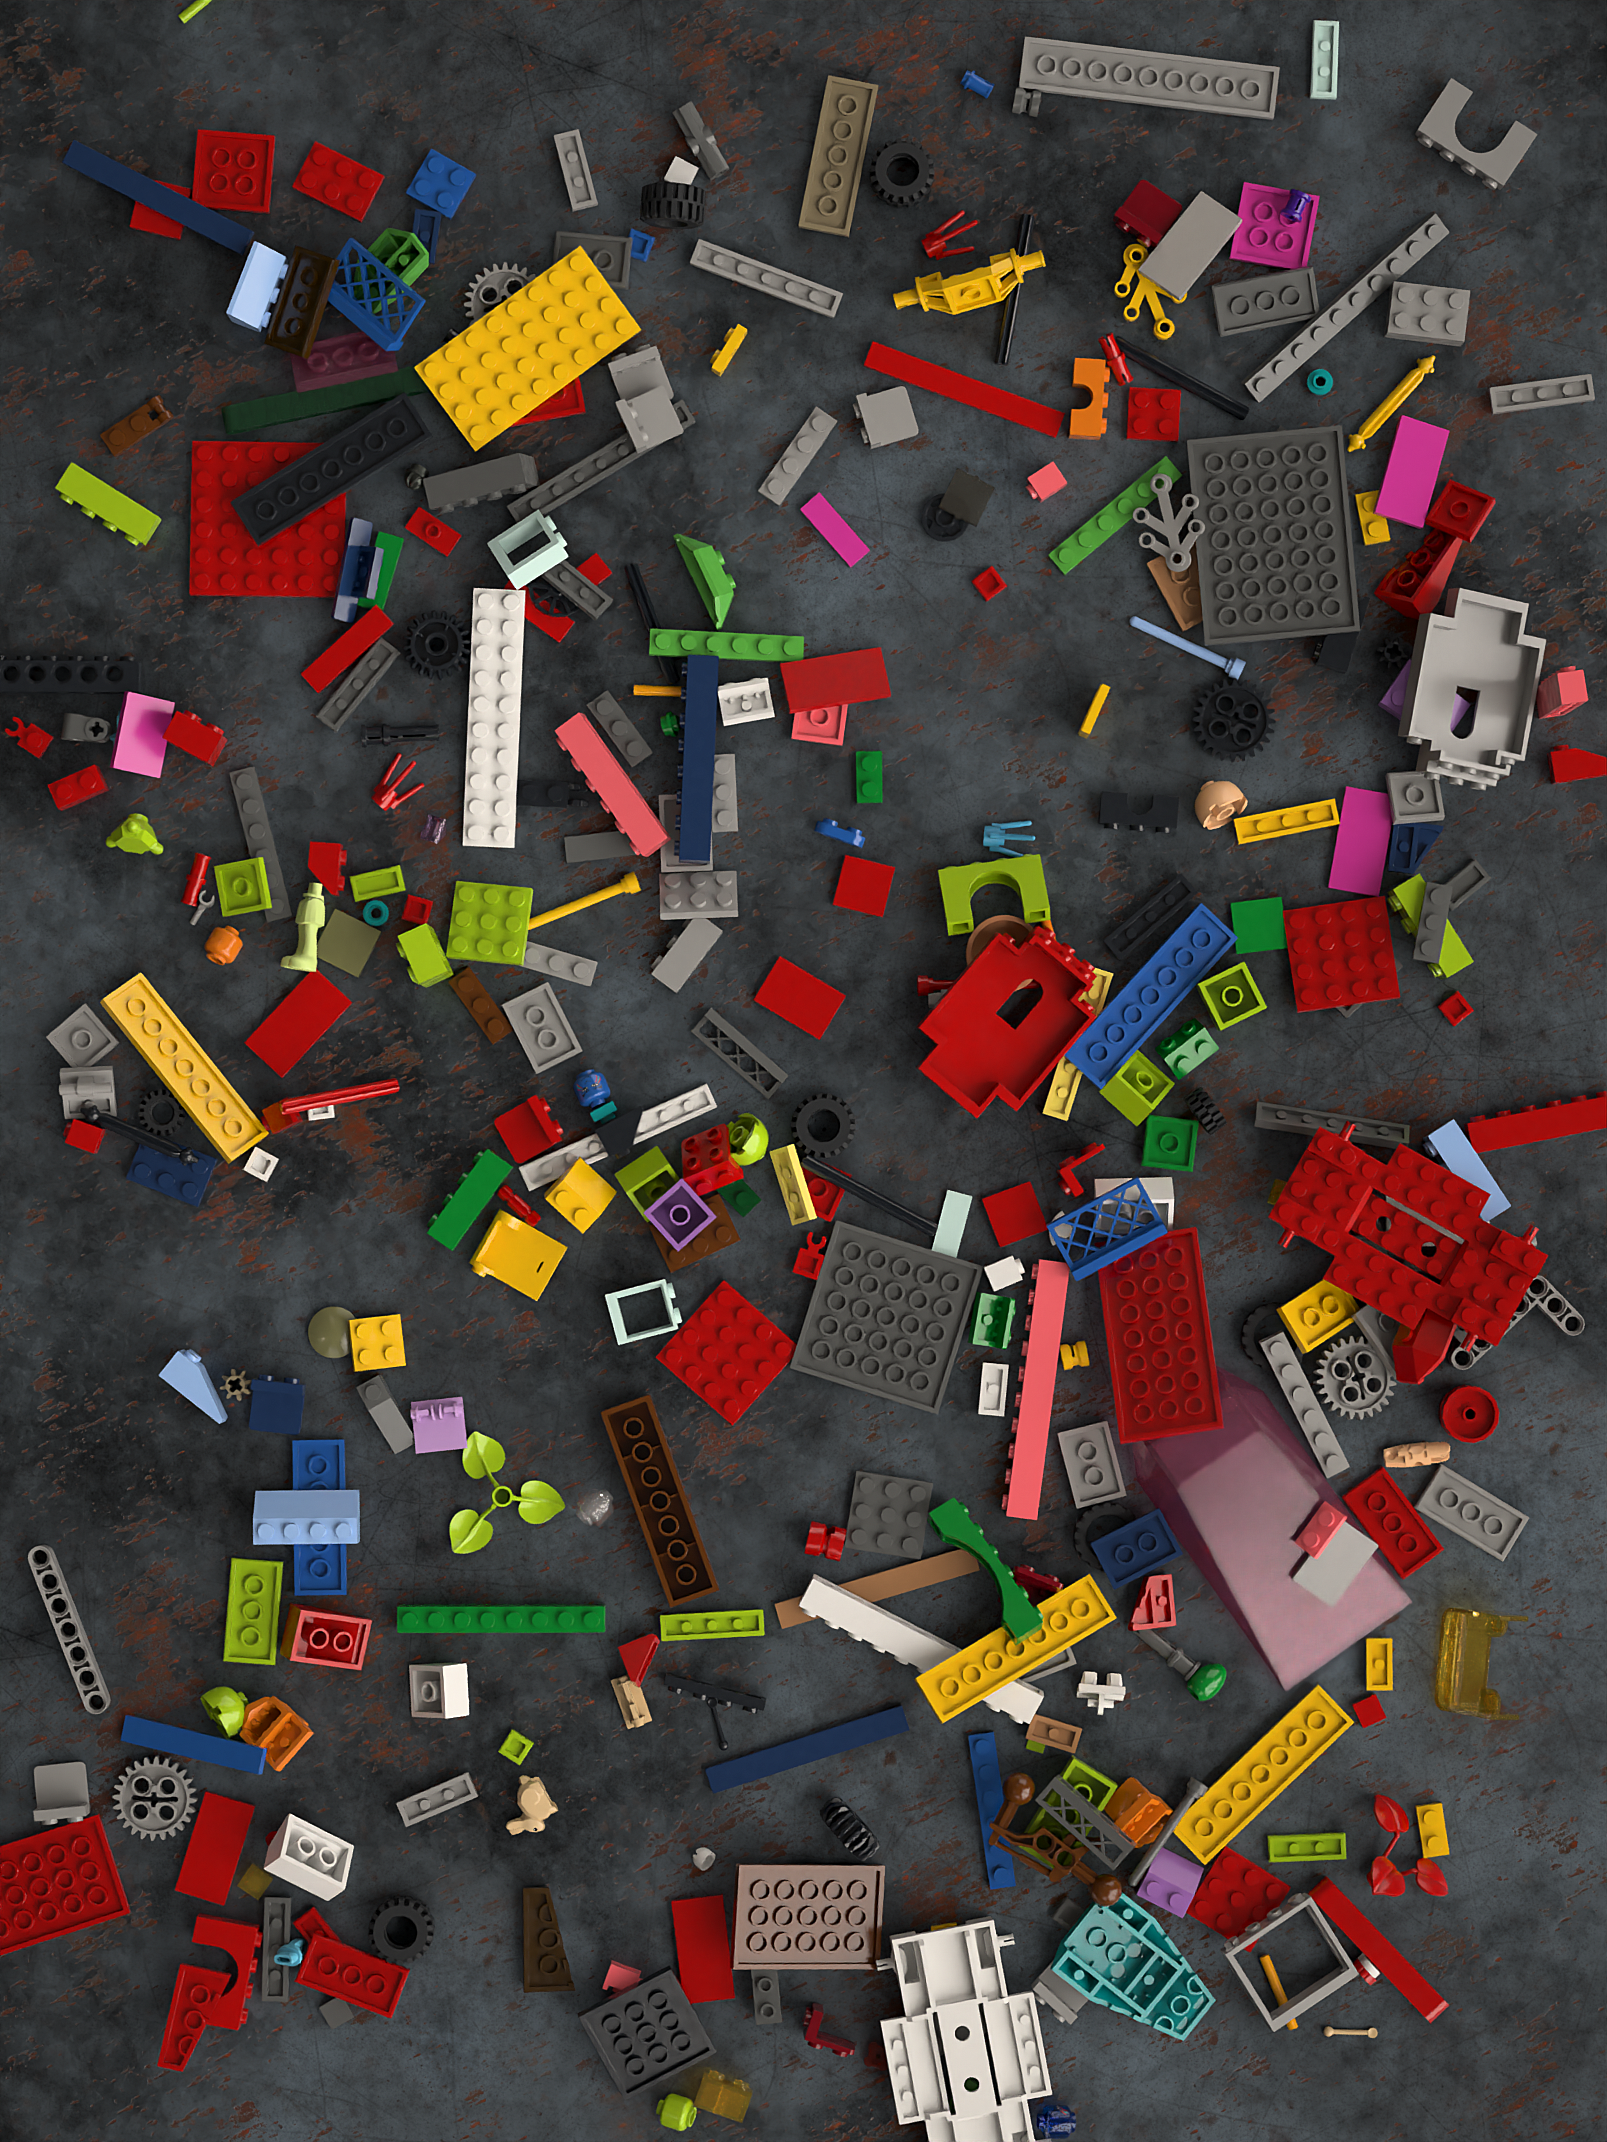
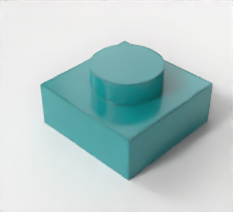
M611 1101L591 1112L590 1115L594 1122L600 1120L604 1124L615 1118L614 1112L618 1109L615 1103Z

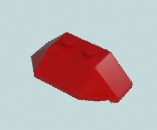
M1427 1308L1414 1330L1400 1323L1392 1344L1397 1381L1420 1385L1424 1381V1377L1430 1374L1444 1360L1457 1325Z

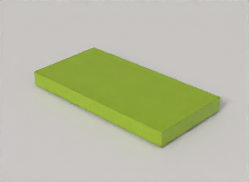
M231 1558L223 1661L275 1665L284 1561Z

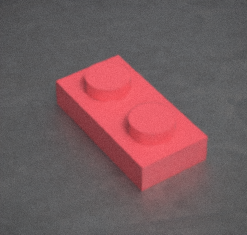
M1324 1501L1297 1538L1295 1544L1313 1558L1318 1559L1348 1517Z

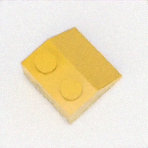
M579 1157L544 1193V1196L555 1209L583 1234L602 1214L617 1191Z

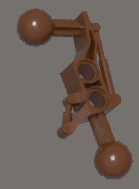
M1017 1772L1007 1776L1002 1786L1005 1800L994 1821L990 1820L989 1827L993 1829L988 1840L989 1844L995 1845L1018 1858L1020 1862L1047 1876L1052 1882H1056L1072 1873L1089 1887L1091 1899L1100 1906L1109 1907L1117 1903L1122 1895L1120 1881L1111 1874L1103 1873L1098 1875L1084 1864L1080 1858L1090 1849L1083 1843L1071 1847L1074 1841L1081 1842L1072 1833H1068L1061 1840L1043 1825L1031 1833H1015L1007 1829L1019 1805L1030 1802L1035 1793V1784L1027 1774ZM1001 1835L1013 1845L1032 1848L1053 1864L1054 1867L1050 1870L1026 1855L1019 1854L998 1842L999 1836ZM1042 1835L1049 1836L1051 1838L1050 1846L1047 1848L1038 1847L1036 1844L1038 1837ZM1086 1836L1090 1841H1101L1100 1836ZM1063 1851H1067L1072 1855L1071 1861L1065 1865L1057 1861L1058 1854Z

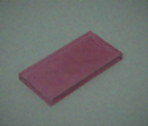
M363 331L314 342L309 359L290 353L298 393L398 371L395 351H385Z

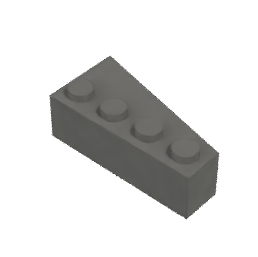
M521 453L423 479L429 508L439 511V514L454 511L456 506L470 507L477 505L478 501L486 499L487 501L502 498L503 495L518 494L540 486L534 457Z

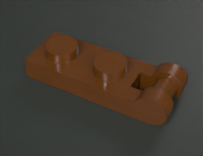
M160 395L155 396L145 405L100 434L114 457H117L174 418L172 412L164 407V401ZM155 410L158 417L152 421L148 414Z

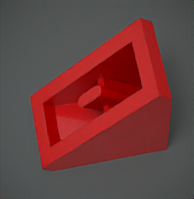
M651 1633L618 1647L629 1678L633 1685L638 1688L660 1643L659 1638L655 1634Z

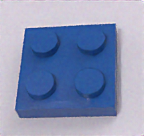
M431 149L406 191V195L436 212H441L443 216L451 220L473 183L476 174Z

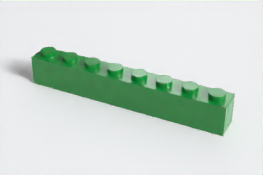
M399 1604L397 1607V1633L605 1632L606 1604Z

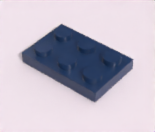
M139 1144L126 1179L199 1207L218 1159L192 1149L199 1162L189 1163L184 1166L179 1158H171ZM178 1144L182 1150L187 1148L186 1146Z
M1159 1507L1090 1543L1114 1590L1183 1555Z

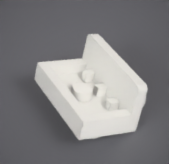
M753 678L746 682L727 683L718 687L717 691L724 726L775 717L768 678Z

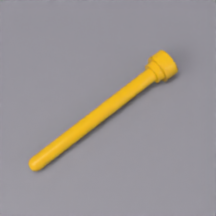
M634 871L624 875L625 878L620 879V883L531 918L528 930L622 892L634 894L641 891Z

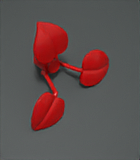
M1375 1795L1373 1806L1375 1818L1384 1830L1390 1833L1394 1832V1837L1383 1855L1373 1860L1371 1870L1366 1875L1367 1881L1372 1888V1895L1400 1896L1406 1889L1403 1877L1415 1874L1416 1883L1423 1891L1434 1896H1446L1449 1893L1447 1882L1441 1869L1432 1860L1420 1858L1415 1863L1416 1869L1412 1868L1398 1872L1396 1866L1387 1859L1388 1854L1400 1837V1832L1405 1833L1408 1831L1409 1821L1405 1811L1397 1802L1383 1795Z

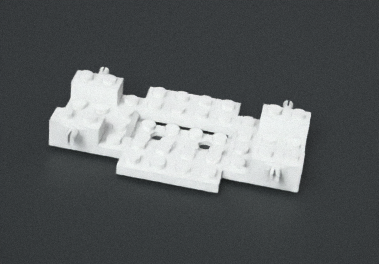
M991 1916L965 1921L966 1924L917 1934L915 1931L889 1936L892 1948L891 1958L876 1960L877 1971L893 1968L895 1971L905 2016L880 2020L899 2125L925 2120L928 2136L927 2142H1051V2138L1035 2141L1027 2099L1052 2095L1033 1991L1007 1995L1001 1963L1000 1947L1015 1944L1013 1933L998 1937L994 1920ZM979 2003H982L1000 2104H996L978 2007ZM937 2012L954 2102L955 2113L952 2114L949 2109L932 2013ZM966 2026L969 2029L967 2039L958 2040L955 2037L957 2027ZM974 2077L979 2081L976 2091L969 2092L965 2089L964 2083L967 2078Z

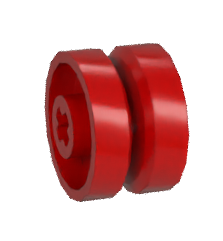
M1461 1385L1452 1388L1444 1395L1439 1404L1438 1417L1442 1428L1448 1435L1462 1442L1475 1443L1485 1440L1494 1432L1499 1420V1409L1496 1400L1489 1392L1477 1386ZM1468 1409H1472L1474 1412L1470 1414L1472 1416L1471 1419L1465 1416V1412Z

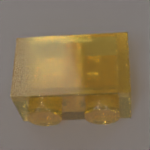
M710 2071V2074L704 2072L693 2106L742 2123L753 2094V2089L749 2088L748 2083L735 2079L734 2082L724 2079L725 2075L719 2072Z

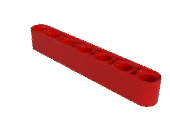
M1327 1876L1307 1893L1430 2023L1449 2006L1440 1994Z

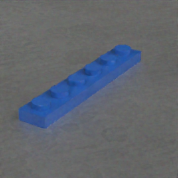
M994 1731L969 1734L968 1739L990 1890L1016 1886L1012 1855L995 1845H990L988 1841L993 1832V1829L989 1827L990 1820L994 1821L1004 1802ZM1000 1835L997 1841L1010 1848V1842Z

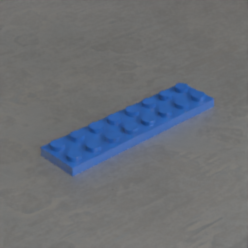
M1199 903L1102 1009L1064 1057L1098 1089H1102L1238 937L1202 903Z

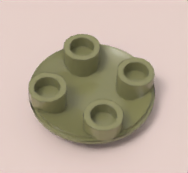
M327 1307L316 1313L308 1328L309 1341L315 1351L328 1358H339L349 1354L351 1346L348 1320L356 1319L353 1314L342 1307Z

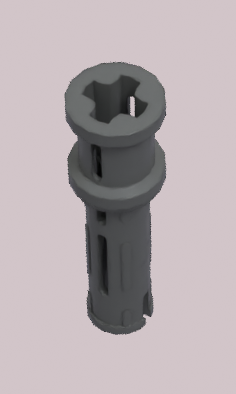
M1153 1628L1132 1631L1166 1659L1167 1666H1173L1184 1676L1183 1679L1185 1681H1188L1201 1665L1200 1662H1194L1188 1657L1182 1647L1176 1648Z

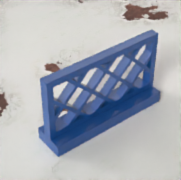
M349 238L336 258L340 260L337 272L341 269L345 270L346 284L340 285L334 280L328 301L385 351H399L404 343L401 339L426 300L354 238ZM352 248L358 252L359 263L350 264L349 253ZM372 264L376 267L378 279L368 280L366 265ZM360 266L362 281L353 283L351 268ZM391 280L395 284V295L386 296L384 281ZM378 282L380 297L371 298L369 283ZM363 285L365 300L358 301L354 297L353 286ZM404 296H410L416 302L410 311H404ZM396 298L398 313L389 314L387 299ZM381 300L383 315L376 316L372 312L371 302ZM399 316L400 328L395 333L391 329L389 318Z
M1138 1176L1046 1224L1076 1281L1168 1233L1165 1224ZM1137 1185L1140 1191L1138 1202L1124 1199L1126 1189ZM1143 1198L1147 1205L1141 1204ZM1107 1199L1119 1201L1115 1215L1101 1211L1102 1204ZM1122 1202L1136 1206L1132 1220L1118 1216ZM1098 1205L1097 1210L1093 1209L1092 1207ZM1139 1208L1150 1210L1154 1219L1147 1223L1136 1221ZM1085 1211L1095 1213L1092 1227L1078 1223L1081 1213ZM1099 1215L1113 1218L1109 1232L1095 1228ZM1117 1220L1130 1223L1128 1233L1124 1235L1113 1233ZM1062 1223L1073 1226L1069 1239L1058 1236L1054 1228ZM1076 1227L1090 1231L1086 1244L1073 1240ZM1094 1232L1108 1236L1104 1246L1099 1248L1090 1245ZM1111 1237L1117 1238L1110 1242ZM1062 1242H1066V1243H1067L1066 1249H1065L1064 1245L1062 1244ZM1071 1244L1085 1248L1083 1256L1072 1262L1068 1255Z

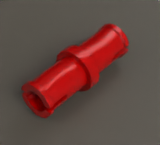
M1107 333L1105 335L1109 345L1103 336L1097 340L1107 358V366L1111 367L1118 386L1126 384L1122 374H1124L1128 383L1134 378L1124 360L1126 356L1124 352H1120L1113 333Z
M195 852L190 874H187L185 878L187 879V884L180 902L197 906L202 885L206 884V879L204 878L211 860L210 856Z

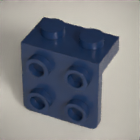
M259 1374L258 1378L252 1379L250 1390H253L249 1420L250 1429L291 1435L299 1434L302 1424L306 1384L299 1383L300 1379L290 1377H284V1381H276L274 1376Z

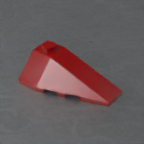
M1435 528L1424 539V545L1415 553L1410 551L1405 556L1407 560L1398 569L1393 567L1385 575L1374 592L1375 596L1409 618L1419 620L1420 614L1431 613L1439 602L1462 539Z

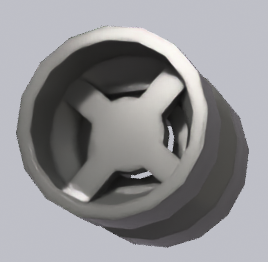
M1016 87L1012 113L1020 114L1025 112L1029 116L1037 117L1041 91L1026 92L1024 88ZM1027 99H1030L1029 106L1026 105Z

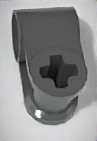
M64 713L61 739L105 743L110 740L109 736L113 735L111 724L103 719ZM99 727L104 728L103 733H102V732H100L99 734L94 733L95 728H96V729H98Z

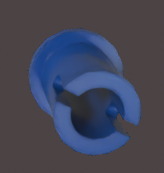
M967 70L960 84L964 86L965 90L969 88L987 99L995 84L975 75V71L970 72Z

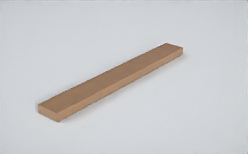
M956 1549L837 1586L869 1602H874L979 1571L980 1569L977 1559L962 1549ZM802 1596L775 1603L782 1629L821 1617L818 1615L811 1617L802 1612V1607L799 1606Z

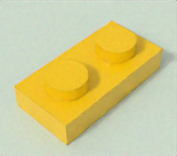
M740 324L735 329L731 327L723 340L726 342L722 351L717 349L711 358L710 363L713 364L711 367L712 372L721 377L747 335L745 327Z
M1379 490L1354 496L1364 546L1390 541L1386 518L1373 514Z
M1365 1638L1366 1690H1393L1392 1638Z
M1436 1802L1415 1806L1423 1858L1449 1855L1442 1803Z

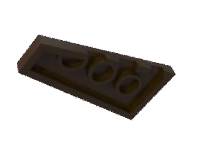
M522 1887L523 1992L576 1991L549 1887Z

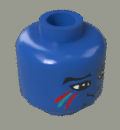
M591 1069L576 1076L573 1089L580 1105L584 1107L591 1106L592 1110L606 1104L605 1100L610 1096V1088L604 1075Z

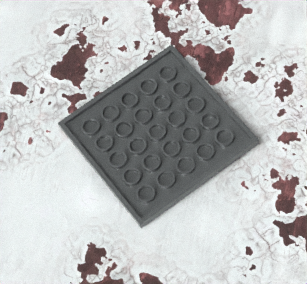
M836 1220L790 1368L938 1414L984 1267Z

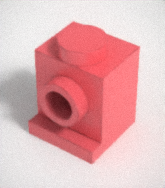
M612 1960L602 1989L607 1990L608 1986H612V1991L617 1993L642 1980L639 1978L641 1971Z

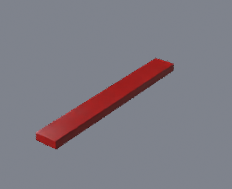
M874 341L864 363L866 368L1055 439L1065 413Z

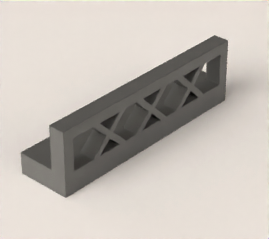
M712 1008L709 1009L691 1031L767 1099L789 1077ZM708 1020L717 1027V1038H706L699 1032ZM720 1030L728 1037H720ZM718 1040V1048L710 1041ZM720 1040L734 1041L737 1054L725 1055L721 1051ZM739 1047L747 1054H739ZM751 1056L755 1060L756 1071L744 1072L740 1068V1057ZM737 1057V1065L730 1058ZM758 1063L767 1071H759ZM770 1073L778 1081L767 1092L760 1086L759 1074ZM756 1074L757 1082L749 1075Z
M1059 1774L1054 1777L1035 1800L1112 1870H1115L1137 1845L1136 1842ZM1052 1789L1061 1796V1806H1050L1044 1800ZM1065 1800L1070 1804L1069 1806H1065ZM1066 1809H1076L1080 1813L1081 1823L1071 1824L1066 1820ZM1056 1810H1062V1815L1059 1814ZM1095 1826L1100 1830L1101 1841H1090L1087 1839L1085 1827ZM1075 1827H1081L1082 1833ZM1104 1835H1105L1107 1838H1109L1110 1840H1109V1841H1105V1840H1104ZM1105 1844H1115L1123 1851L1114 1862L1106 1855ZM1095 1845H1101V1850Z

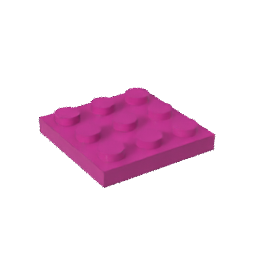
M1244 182L1237 214L1242 219V223L1234 232L1229 259L1284 270L1307 266L1320 196L1307 194L1312 199L1310 203L1306 204L1301 214L1302 220L1298 223L1280 214L1281 209H1285L1291 196L1289 194L1290 190Z

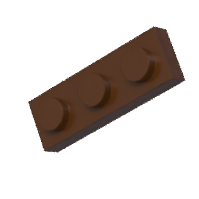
M470 967L448 981L493 1045L514 1031Z

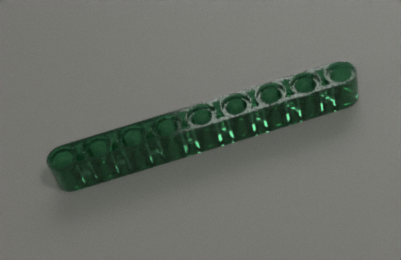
M417 365L233 404L221 408L226 434L232 435L393 400L404 392L408 397L431 391L414 369Z

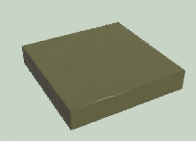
M335 909L317 943V957L359 978L382 932Z

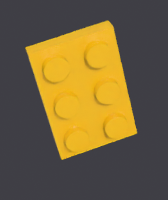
M1322 1279L1276 1310L1300 1351L1304 1354L1354 1322L1352 1315L1360 1310L1352 1295Z

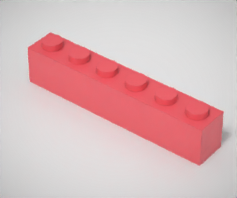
M1575 666L1560 668L1556 673L1541 681L1537 688L1536 702L1539 719L1565 715L1588 701L1584 671L1576 670Z
M577 713L554 730L559 736L556 738L557 743L564 751L568 749L573 756L570 759L573 766L579 772L582 770L587 776L586 784L593 793L596 791L602 798L600 804L608 814L612 812L617 820L614 822L616 827L622 834L627 833L632 840L629 842V845L637 855L641 853L642 856L648 857L672 839L584 714Z

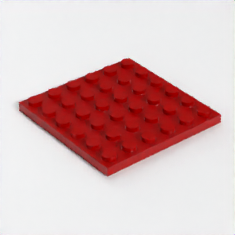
M192 441L190 596L335 597L346 542V492L259 547L230 503L323 443Z

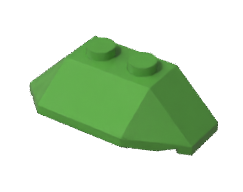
M387 228L367 249L408 286L429 266L428 251L416 235L411 232ZM372 264L366 265L368 280L378 279L376 267ZM360 266L356 267L354 282L362 281ZM391 280L384 281L386 296L395 295V284ZM378 282L369 283L370 297H380ZM363 285L354 286V297L358 301L365 300ZM387 299V304L389 305L397 299ZM381 300L371 302L373 314L382 310Z
M677 533L673 535V539L716 630L719 631L723 627L734 597L732 589L736 587L730 573L725 575L721 566L725 564V561L719 550L714 551L713 547L709 544Z

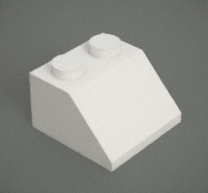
M466 1663L409 1665L412 1717L446 1719L469 1715Z

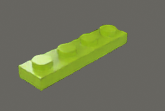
M763 1609L660 1614L661 1641L765 1635Z

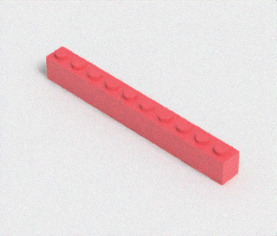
M1038 1259V1264H1033L1031 1279L1036 1281L1034 1290H1029L1028 1305H1032L1031 1315H1026L1024 1330L1029 1331L1028 1341L1023 1340L1021 1356H1026L1025 1365L1019 1367L1018 1381L1022 1382L1021 1392H1016L1014 1407H1019L1018 1418L1013 1417L1011 1433H1016L1015 1442L1009 1444L1008 1458L1012 1459L1011 1469L1006 1468L1004 1484H1009L1008 1495L1003 1494L1001 1509L1006 1510L1005 1515L1009 1517L1037 1520L1070 1270L1065 1262Z

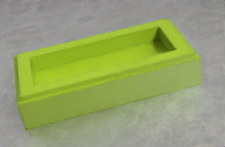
M400 865L350 876L355 902L406 891Z

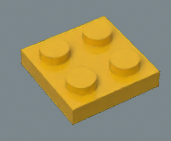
M400 1314L348 1320L354 1372L406 1366Z

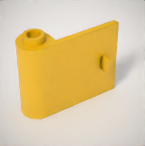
M499 1209L469 1263L473 1265L471 1270L480 1276L492 1275L538 1301L568 1247Z

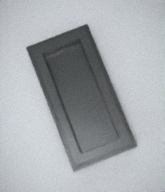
M1473 859L1443 884L1453 887L1449 904L1450 911H1453L1491 879L1476 859Z

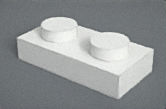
M983 1362L978 1414L1004 1416L1008 1364Z

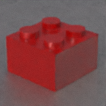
M185 710L184 713L176 711L162 738L205 763L214 766L228 741L223 736L224 731L209 722L204 726L200 723L202 719L188 710Z

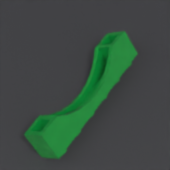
M955 1497L930 1512L927 1521L942 1542L954 1545L968 1552L988 1571L1000 1597L1002 1610L1001 1626L1013 1643L1018 1645L1042 1629L1044 1617L1037 1606L1032 1607L1027 1600L1029 1596L1022 1585L1017 1586L1012 1579L1014 1575L1007 1564L1002 1565L997 1558L999 1554L994 1545L988 1544L983 1538L984 1532L979 1524L976 1522L973 1524L970 1520L967 1507L962 1502L958 1503Z

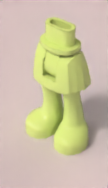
M309 883L308 893H303L305 899L299 902L295 923L298 924L299 932L298 947L294 955L282 958L281 967L316 972L317 930L324 926L325 921L324 896H321L323 884Z

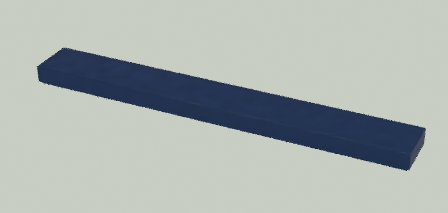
M73 140L62 161L64 165L242 256L254 235V232L75 140Z
M902 1705L707 1767L705 1771L714 1794L909 1731V1726Z

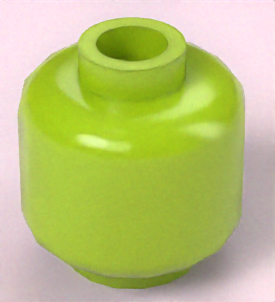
M671 2093L665 2100L661 2099L659 2101L656 2114L660 2115L661 2125L683 2131L687 2127L692 2126L697 2109L693 2106L691 2099Z

